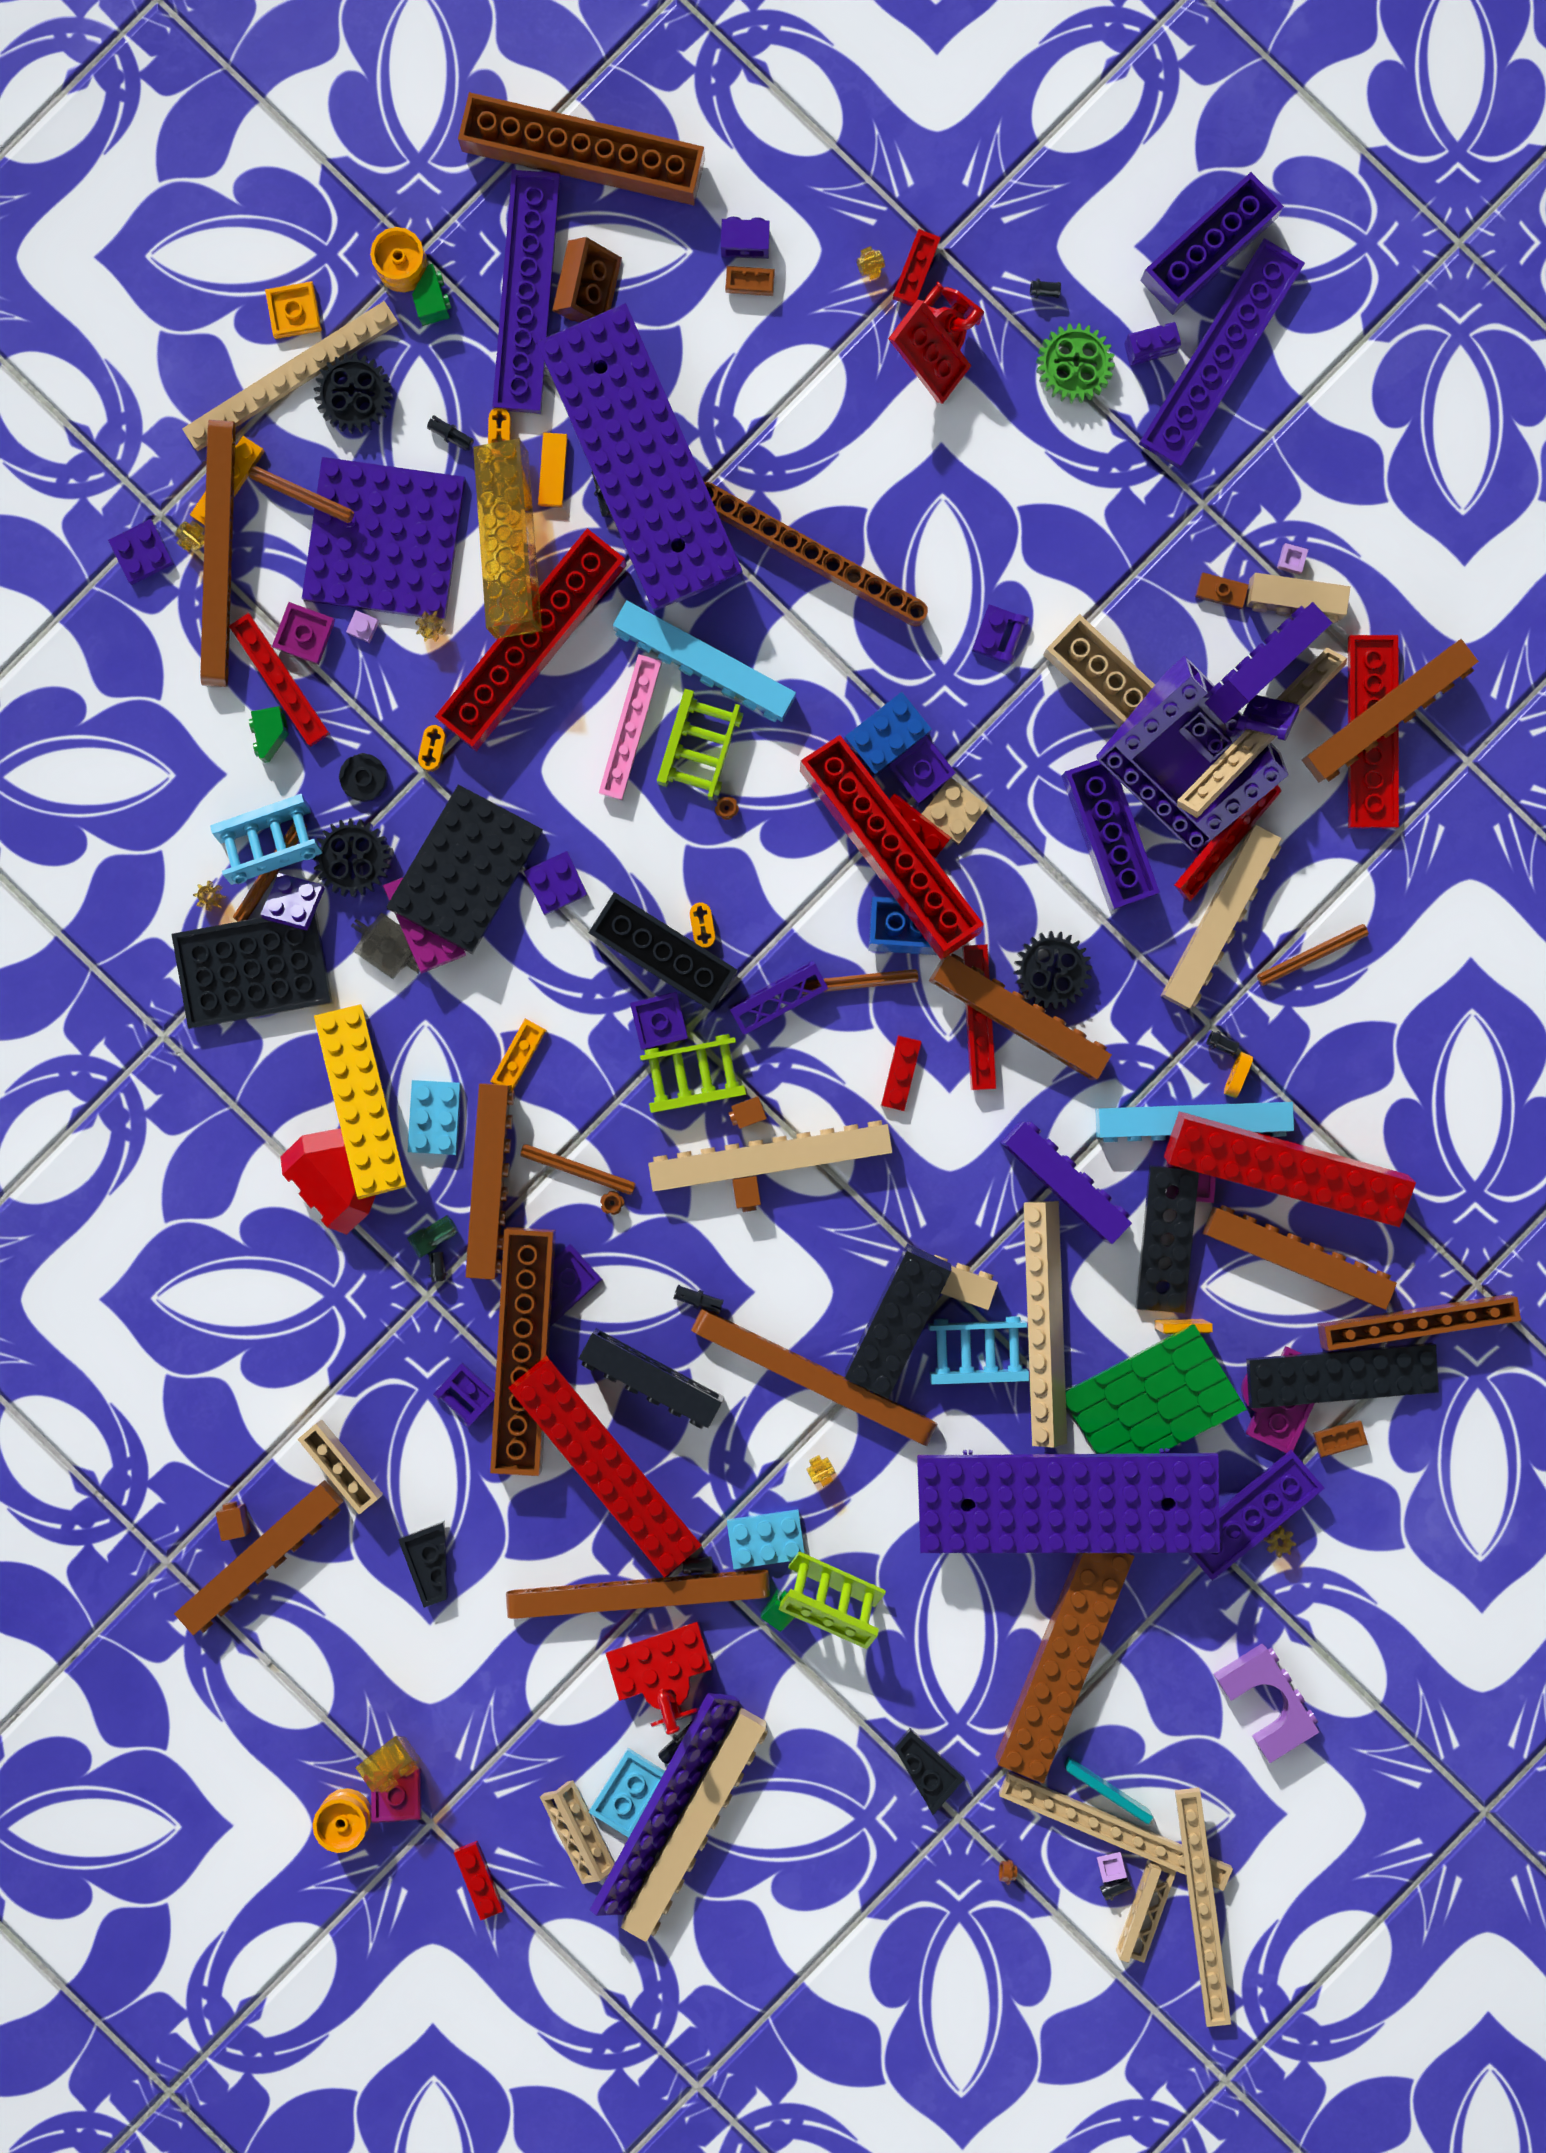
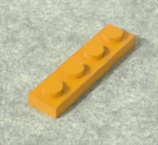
M242 436L235 446L234 497L248 478L251 467L256 466L265 452L263 448L245 436ZM206 491L190 513L192 518L204 526Z

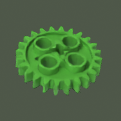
M1069 323L1066 331L1059 326L1057 334L1051 331L1049 335L1050 340H1043L1042 345L1044 347H1040L1038 354L1041 356L1037 357L1036 363L1041 366L1037 368L1036 373L1043 374L1039 382L1047 381L1044 390L1047 391L1052 388V397L1059 393L1061 394V402H1063L1065 397H1069L1070 404H1072L1074 399L1078 397L1079 402L1083 403L1084 396L1091 401L1093 392L1100 395L1101 387H1107V380H1111L1113 375L1110 370H1113L1115 366L1110 361L1113 360L1115 355L1107 353L1111 349V344L1104 345L1106 336L1100 339L1097 337L1098 329L1090 333V325L1085 330H1081L1080 323H1078L1076 329H1073ZM1066 347L1070 353L1062 354L1059 348ZM1090 349L1094 355L1086 356L1083 350ZM1073 360L1077 361V367L1074 366V362H1072ZM1057 371H1065L1068 377L1060 378L1057 375ZM1081 373L1090 374L1092 379L1084 380L1081 377Z

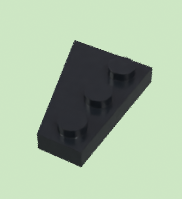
M442 1521L398 1539L424 1608L448 1598L445 1521Z
M909 1728L894 1745V1748L915 1782L921 1796H923L929 1810L934 1815L965 1780V1777L915 1731Z

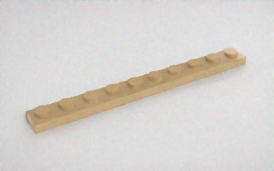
M381 302L188 424L182 430L195 450H201L207 446L209 420L234 421L235 427L239 426L321 374V369L325 371L329 369L326 364L327 362L335 365V357H338L340 361L343 360L344 354L349 356L397 326L398 321L386 302Z
M1326 648L1277 700L1300 705V713L1346 665L1347 658ZM1247 729L1177 800V807L1198 818L1276 736Z
M1007 1772L999 1791L1000 1797L1186 1875L1182 1844L1012 1772ZM1209 1856L1213 1887L1224 1891L1233 1868L1231 1865Z
M1199 1787L1175 1790L1205 2022L1207 2027L1230 2025L1231 2019L1201 1792Z

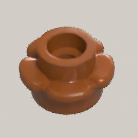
M730 796L719 798L715 807L716 814L724 820L732 819L739 811V807L736 805L737 801Z
M609 1191L608 1194H604L601 1197V1209L606 1214L616 1215L621 1211V1207L624 1206V1199L622 1196H619L618 1192Z
M1008 1860V1862L1001 1861L999 1881L1010 1885L1012 1880H1016L1017 1866L1013 1865L1012 1860Z

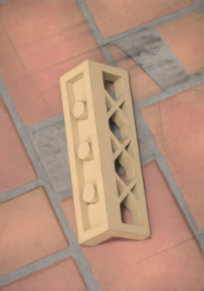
M567 1781L556 1791L542 1794L540 1799L582 1884L601 1881L610 1873L614 1862L574 1781ZM551 1799H554L558 1809L553 1805ZM563 1823L567 1825L569 1831L564 1827ZM573 1844L577 1846L579 1852L575 1850ZM584 1866L588 1868L591 1875L587 1874Z
M1149 1859L1147 1860L1116 1948L1119 1960L1129 1963L1130 1958L1143 1963L1145 1962L1177 1871ZM1161 1871L1169 1873L1166 1881L1157 1885ZM1157 1892L1160 1898L1158 1904L1148 1908L1153 1893ZM1149 1915L1151 1919L1150 1927L1140 1931L1145 1916ZM1138 1938H1141L1143 1942L1140 1954L1133 1951Z

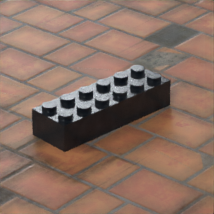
M615 892L588 932L600 942L713 1012L738 972L733 966Z
M908 1243L906 1244L845 1369L844 1379L889 1399L952 1272L951 1263Z
M597 1328L592 1332L578 1358L583 1361L581 1365L591 1371L598 1369L604 1372L603 1377L614 1383L619 1380L626 1384L624 1388L634 1394L641 1392L647 1395L646 1400L657 1406L662 1403L669 1407L668 1411L677 1417L684 1415L690 1418L689 1422L700 1429L703 1426L709 1428L723 1401L721 1394Z

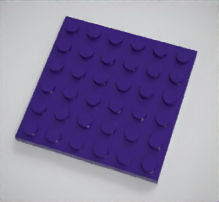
M322 457L317 494L351 509L354 512V517L350 523H346L314 508L301 599L308 602L445 621L466 481L465 477Z

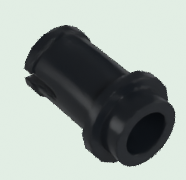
M1039 278L1036 281H1031L1030 296H1034L1037 299L1038 296L1059 298L1061 282L1040 281Z
M1212 1031L1206 1041L1210 1049L1216 1048L1230 1056L1236 1054L1240 1044L1237 1041L1222 1036L1219 1031Z
M444 1252L428 1253L431 1271L429 1278H431L432 1282L446 1281L448 1273H445Z
M689 1556L683 1561V1574H688V1576H691V1573L713 1572L711 1556L703 1558H690Z
M1127 1877L1108 1883L1104 1882L1099 1887L1105 1901L1109 1899L1113 1901V1897L1132 1890Z

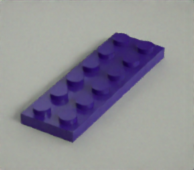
M1290 1450L1219 1509L1220 1553H1189V1555L1213 1581L1325 1488L1297 1455Z

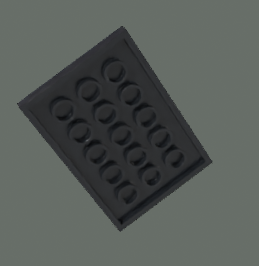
M458 784L386 906L387 909L473 955L541 837L543 829Z
M316 911L308 930L273 922L261 917L171 934L188 1029L332 1003Z

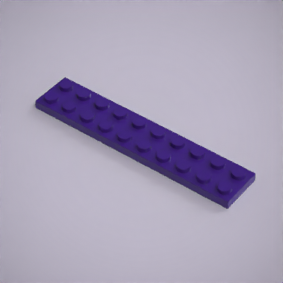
M512 169L493 409L502 408L511 412L541 414L545 361L537 341L548 337L560 173Z
M1263 239L1140 440L1139 445L1180 469L1305 262L1269 240Z
M707 1693L590 1908V1911L596 1916L624 1915L630 1908L633 1896L642 1886L645 1874L653 1866L657 1852L665 1844L669 1830L677 1822L678 1814L683 1805L689 1800L694 1784L701 1778V1772L705 1764L711 1759L717 1742L725 1733L724 1729L729 1720L735 1715L736 1707L740 1702L736 1697Z

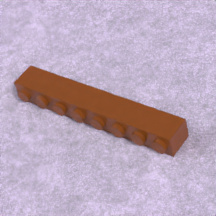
M1462 639L1458 640L1301 759L1318 783L1324 779L1328 782L1340 774L1338 770L1344 764L1349 767L1359 759L1357 754L1363 750L1367 753L1379 744L1376 741L1382 735L1387 738L1398 730L1395 725L1400 721L1407 723L1417 715L1416 709L1420 706L1425 709L1436 701L1434 696L1441 691L1442 694H1445L1455 686L1453 681L1459 676L1463 680L1474 672L1472 667L1479 661Z
M951 954V956L948 955L943 960H940L929 982L1086 1078L1098 1080L1112 1055L1106 1051V1046L1097 1041L1092 1043L1087 1040V1035L1078 1029H1069L1065 1026L1067 1023L1056 1016L1052 1018L1045 1014L1046 1010L1037 1004L1032 1006L1025 1002L1026 998L1020 993L1007 991L1004 989L1005 985L996 979L989 980L984 976L985 973L975 966L970 968L963 964L964 960L958 955Z
M479 1084L465 1278L495 1280L498 1274L502 1273L503 1259H499V1250H503L504 1235H501V1225L505 1226L506 1211H502L503 1201L506 1202L508 1196V1187H504V1179L509 1176L510 1168L509 1163H506V1153L511 1151V1139H507L508 1129H512L513 1115H509L510 1105L514 1104L515 1092L511 1090V1085Z
M1221 1205L1220 1209L1212 1207L1202 1234L1376 1307L1387 1309L1397 1285L1396 1282L1390 1280L1391 1275L1377 1270L1376 1274L1367 1271L1369 1266L1355 1261L1354 1265L1345 1261L1346 1256L1336 1252H1332V1255L1324 1253V1247L1310 1242L1309 1246L1301 1243L1302 1238L1288 1233L1287 1237L1278 1233L1280 1229L1272 1225L1266 1224L1265 1227L1257 1225V1219L1245 1214L1242 1218L1234 1215V1209Z
M1507 1294L1331 1321L1317 1325L1321 1348L1330 1351L1521 1321L1518 1297Z
M326 1480L321 1482L177 1610L174 1615L192 1635L196 1634L199 1630L204 1633L214 1624L211 1620L217 1614L222 1617L232 1608L229 1604L235 1598L240 1601L250 1592L248 1586L253 1582L258 1585L269 1575L266 1572L267 1569L272 1565L276 1569L287 1559L284 1556L285 1553L290 1549L295 1552L305 1543L302 1539L308 1533L313 1536L323 1527L320 1523L326 1517L331 1520L341 1511L338 1506L344 1502L343 1499Z

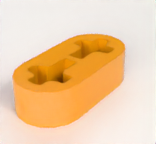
M494 408L488 417V445L492 453L498 456L507 454L511 448V417L509 412L502 408ZM499 415H503V418L506 419L502 421L501 428H498L497 421L494 420L498 419ZM498 435H501L503 442L506 443L502 444L500 449L496 447V444H493L498 442Z
M431 725L425 729L418 755L420 766L424 770L431 772L440 767L446 744V733L437 725ZM437 731L441 738L436 739L434 746H432V739L429 735ZM433 750L432 757L436 761L427 766L424 757H429L430 751Z
M699 902L690 909L693 938L695 943L702 948H709L715 942L712 913L707 904ZM702 907L703 911H707V915H704V924H700L697 916L694 917V913L698 911L697 908ZM701 927H705L708 935L711 934L707 944H703L702 940H698V936L702 934Z
M1243 1052L1239 1053L1224 1088L1225 1095L1237 1098L1251 1067L1253 1056Z

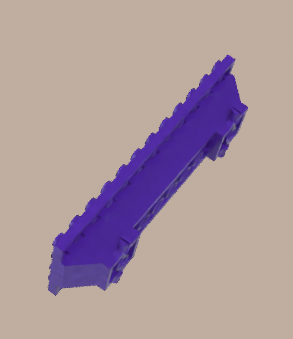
M624 303L537 341L539 350L653 612L743 573L627 304Z
M1161 1448L1159 1453L973 1455V1450H969V1455H967V1450H963V1455L917 1456L920 1553H1220L1218 1453H1169L1170 1449L1165 1448L1164 1453L1163 1448Z

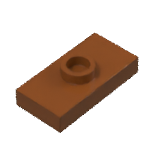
M727 266L725 293L773 296L775 269Z
M1202 572L1195 597L1242 609L1249 584Z
M1360 1420L1313 1433L1321 1458L1368 1445Z

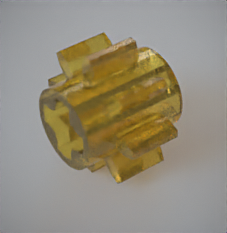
M871 246L860 250L861 254L856 259V263L861 276L867 275L870 280L881 276V269L885 268L881 251L872 250Z
M193 520L190 524L184 521L175 532V536L179 538L176 543L188 552L191 548L197 551L204 544V535L202 533L205 529Z
M424 611L422 614L423 619L418 618L415 621V624L419 626L416 634H421L425 642L431 638L437 642L439 639L438 634L443 635L446 631L445 628L441 627L445 619L438 618L437 611L433 615H428ZM428 623L432 624L433 630L429 629Z
M207 881V886L198 884V893L193 894L199 900L197 906L203 907L206 904V910L209 912L212 911V906L221 908L220 901L226 898V896L221 895L219 892L222 886L216 885L213 888L212 881ZM210 892L213 893V898L211 897L209 900L205 898Z
M820 1455L809 1460L811 1466L806 1468L814 1484L821 1482L824 1487L833 1482L831 1476L836 1471L828 1457L821 1459Z
M1279 1526L1278 1530L1272 1531L1269 1537L1264 1538V1541L1270 1544L1267 1547V1551L1272 1553L1276 1550V1556L1281 1558L1282 1553L1291 1555V1547L1296 1546V1543L1290 1539L1293 1533L1287 1531L1284 1534V1528ZM1278 1538H1281L1283 1542L1281 1546L1278 1545Z

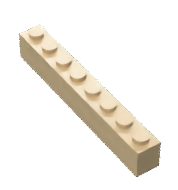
M1258 825L1253 826L1249 830L1166 984L1161 997L1185 1010L1198 1004L1201 998L1199 991L1203 985L1207 986L1211 980L1213 973L1210 971L1214 964L1218 965L1224 955V952L1221 950L1225 943L1229 944L1236 932L1233 928L1237 921L1241 922L1247 912L1244 908L1248 900L1252 901L1258 892L1256 885L1269 872L1270 867L1267 865L1271 858L1275 859L1281 849V846L1278 844L1282 838Z

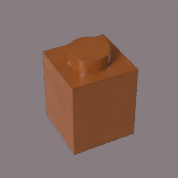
M759 1096L731 1106L733 1111L728 1112L733 1126L738 1125L739 1129L767 1119Z
M757 1176L732 1179L736 1207L742 1208V1212L757 1210L756 1206L761 1205Z
M237 1501L225 1503L222 1505L223 1508L216 1512L221 1541L245 1537L251 1532L245 1503L237 1505Z

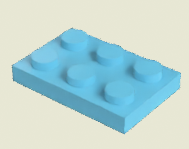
M412 1080L408 1152L457 1155L461 1083Z
M798 1509L727 1519L733 1569L789 1562L794 1559L799 1551L805 1554Z
M627 1748L589 1809V1813L629 1838L665 1771Z

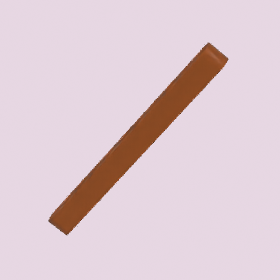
M208 421L200 670L202 686L227 687L236 442L234 421Z
M704 482L708 492L713 494L712 502L719 518L911 626L917 627L925 622L928 607L922 600L718 486ZM725 504H732L734 506L731 512H724L721 508ZM747 515H751L755 518V521L751 524H746L742 519ZM767 527H773L776 533L768 536L764 534L763 530ZM792 538L797 542V545L791 548L787 547L784 542ZM813 550L817 552L818 556L815 559H808L805 553ZM829 562H835L839 568L836 571H830L826 565ZM854 573L860 577V580L852 583L847 579V576ZM876 585L881 589V592L874 595L869 592L868 588ZM898 597L901 599L902 604L892 606L889 599ZM915 608L920 609L923 616L914 618L911 616L910 611Z
M701 1308L692 1326L691 1331L922 1445L928 1446L938 1425L933 1420L846 1380L843 1376L706 1309Z
M759 1569L517 1589L507 1591L505 1594L507 1617L518 1619L760 1599L770 1596L768 1570Z

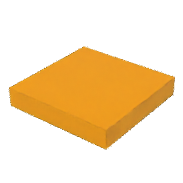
M312 281L265 289L272 333L275 339L322 331L316 293Z
M1204 1319L1155 1320V1328L1164 1334H1175L1192 1324L1197 1327L1200 1333L1213 1332L1212 1323Z

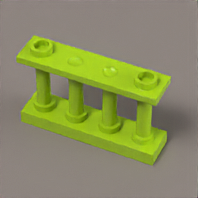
M684 689L658 774L657 784L667 787L669 781L673 782L675 780L709 791L708 800L713 801L714 795L719 796L723 783L719 781L735 726L740 727L744 713L740 712V705L735 704L732 713L699 703L697 699H694V691ZM695 711L729 721L730 724L726 735L690 725L691 722L687 721L689 713H694ZM689 734L722 744L720 757L715 758L683 748L684 745L680 744L682 736ZM682 757L715 767L713 780L709 781L676 771L677 768L673 767L675 759Z
M730 1034L716 1036V1041L662 1052H659V1048L644 1050L645 1055H641L640 1060H649L656 1096L654 1097V1102L649 1103L650 1112L654 1113L746 1095L745 1085L739 1086V1081L736 1082L729 1044L736 1043L735 1037L730 1038ZM720 1046L727 1082L725 1089L716 1090L715 1086H712L706 1055L707 1048ZM696 1051L703 1085V1088H701L702 1093L692 1095V1091L688 1089L682 1053ZM672 1055L679 1093H677L678 1098L668 1100V1095H665L658 1058Z
M799 1551L788 1567L798 1572L794 1590L790 1589L780 1602L779 1610L868 1649L877 1638L879 1628L869 1624L872 1606L875 1607L879 1603L886 1590ZM807 1577L820 1582L816 1600L803 1595ZM828 1587L841 1592L838 1610L825 1604ZM850 1596L863 1602L860 1620L847 1614Z

